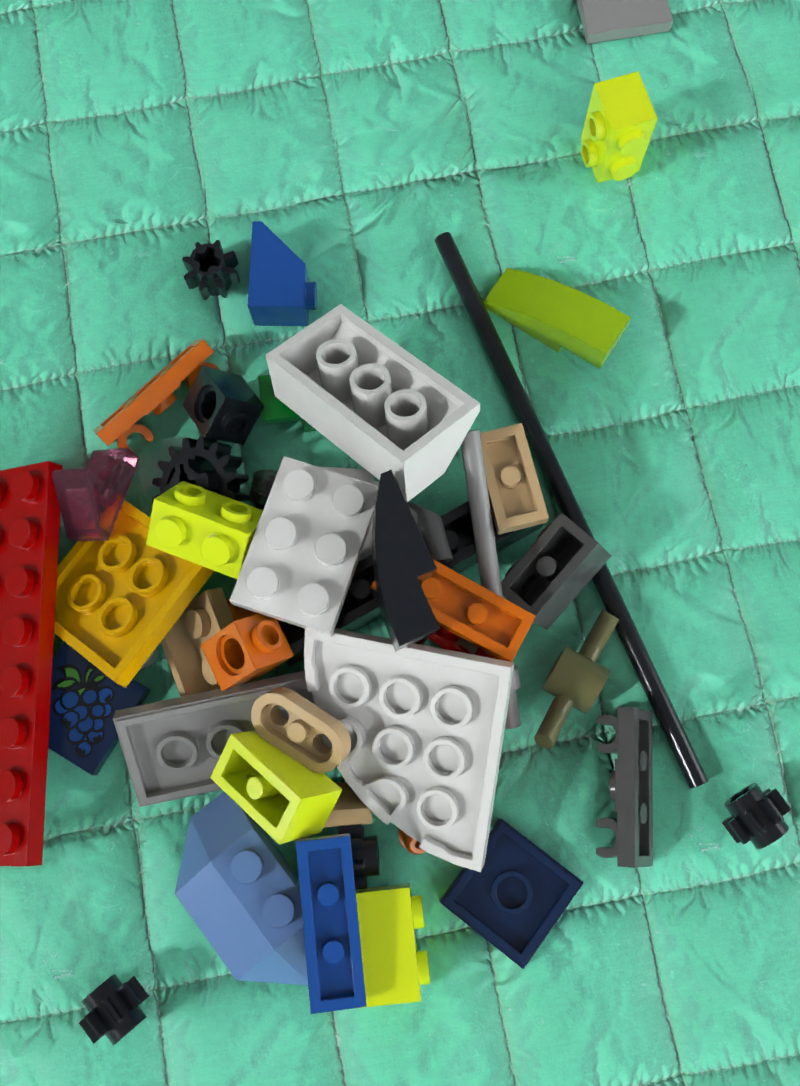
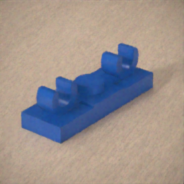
M350 834L297 839L295 842L311 1014L367 1007Z

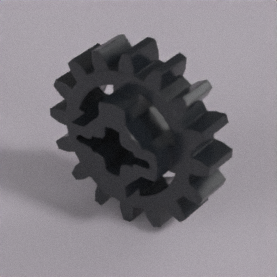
M199 436L198 440L186 437L182 441V448L175 446L168 448L171 457L170 462L159 460L157 465L163 471L162 478H154L152 484L160 487V494L152 498V503L154 498L182 481L236 501H247L249 495L240 492V485L246 483L249 477L248 475L237 473V469L241 466L243 460L241 457L230 455L232 447L228 444L218 443L217 440Z

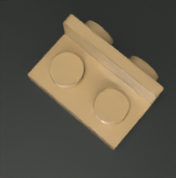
M222 587L205 590L192 600L161 641L181 697L220 689L201 648V644L234 621Z

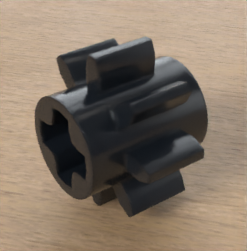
M216 240L213 244L201 245L199 242L195 243L196 248L191 253V256L182 258L186 270L189 271L184 275L188 288L194 289L199 286L203 300H207L210 295H221L226 298L231 284L240 283L238 272L234 269L239 264L235 252L230 251L224 254L220 240Z
M753 783L734 794L724 804L731 816L725 819L722 824L736 843L742 842V844H746L748 841H751L756 849H762L781 838L789 830L783 815L791 811V808L776 788L773 790L768 788L763 792L757 783Z
M362 824L338 826V834H350L355 890L367 889V876L380 875L377 835L364 836Z
M114 974L82 1001L89 1013L79 1024L93 1044L106 1035L114 1046L147 1017L139 1005L149 995L135 976L122 984L116 974Z

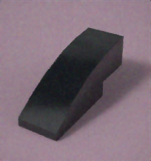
M392 470L381 473L377 489L372 527V560L375 587L382 617L396 652L435 634L440 629V626L419 583L432 577L437 567Z

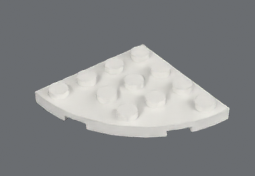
M337 628L334 629L332 637L305 629L304 666L307 691H312L314 704L343 723L350 735L351 749L349 755L337 766L344 780L360 800L383 823L388 826L391 822L408 836L421 843L419 848L452 864L481 872L486 858L515 663L415 643L395 652L389 638ZM322 734L324 744L332 747L329 738Z

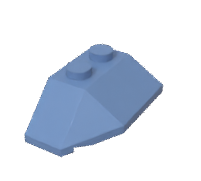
M222 792L190 818L175 895L236 980L308 986L299 876L267 832L225 792Z

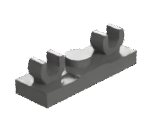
M618 707L617 716L601 715L597 717V724L612 725L616 732L615 739L611 743L597 744V750L602 753L617 754L615 770L611 772L609 779V792L611 799L615 801L617 818H600L596 820V827L610 828L613 830L616 838L612 847L596 848V854L603 858L617 857V866L649 867L653 866L652 711L636 707Z

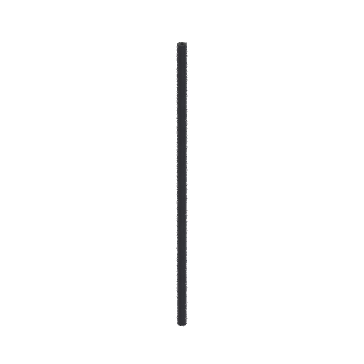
M445 232L435 238L436 246L518 422L523 425L526 439L560 512L594 539L451 233ZM605 563L592 578L593 583L607 612L620 619L615 630L689 788L692 789L708 782L704 770Z

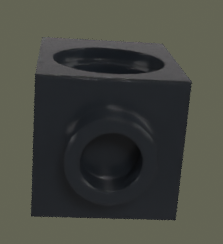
M206 366L201 367L182 404L204 437L244 445L265 407L241 375Z

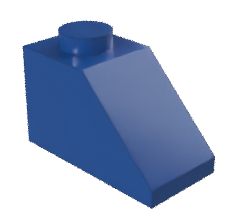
M253 221L248 309L254 326H308L309 310L317 309V283L309 282L306 264L262 221Z

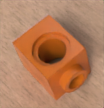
M259 613L233 621L201 644V648L222 692L260 678L294 656L278 620Z

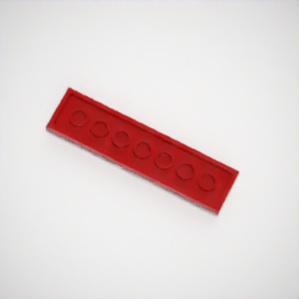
M51 461L0 471V866L42 865L63 471L62 465Z

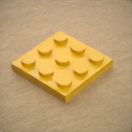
M114 494L58 565L54 633L110 679L126 688L214 570L146 545L150 517Z

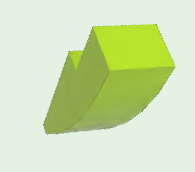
M506 268L483 301L487 310L556 352H559L564 347L599 369L623 336L631 319L628 315L577 289L542 276L511 268Z

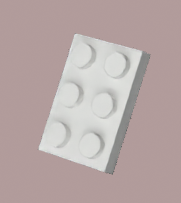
M283 456L229 601L232 605L332 637L373 521L378 485Z

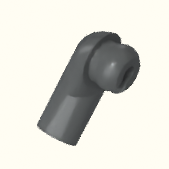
M406 502L432 559L441 564L453 560L441 517L436 512L416 503Z

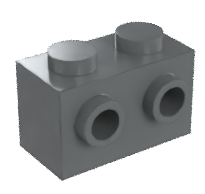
M561 512L553 522L541 531L536 542L525 555L509 568L504 579L501 581L503 596L508 601L534 614L536 617L533 622L548 630L608 561L611 555L596 540Z

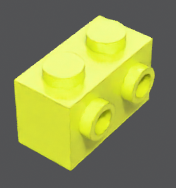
M639 71L594 83L581 135V154L587 168L592 167L598 183L611 179L615 181L627 179L636 172H639L658 118Z
M182 481L154 498L146 545L238 579L263 510Z
M255 730L230 734L210 777L278 844L321 833L342 792V789L326 774L309 770L262 739Z
M410 883L355 890L366 1006L374 1007L420 1002V985L430 984L427 950L417 951L415 929L425 928L421 895L411 896Z

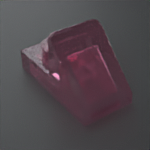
M129 448L95 450L92 452L85 468L53 471L52 479L66 536L73 542L109 541L140 459Z

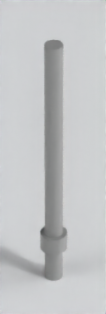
M480 429L469 430L461 444L480 582L481 586L503 597ZM515 664L505 729H513L521 725L516 692L521 685L518 666Z

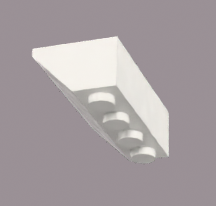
M342 304L265 355L275 397L378 480H380L381 473L392 470L406 502H409L446 472L480 412V403Z

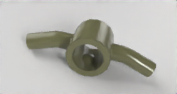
M604 610L601 611L579 653L565 646L551 668L541 689L555 697L534 737L535 742L539 746L547 749L552 748L572 707L586 714L599 696L610 670L596 662L620 620Z

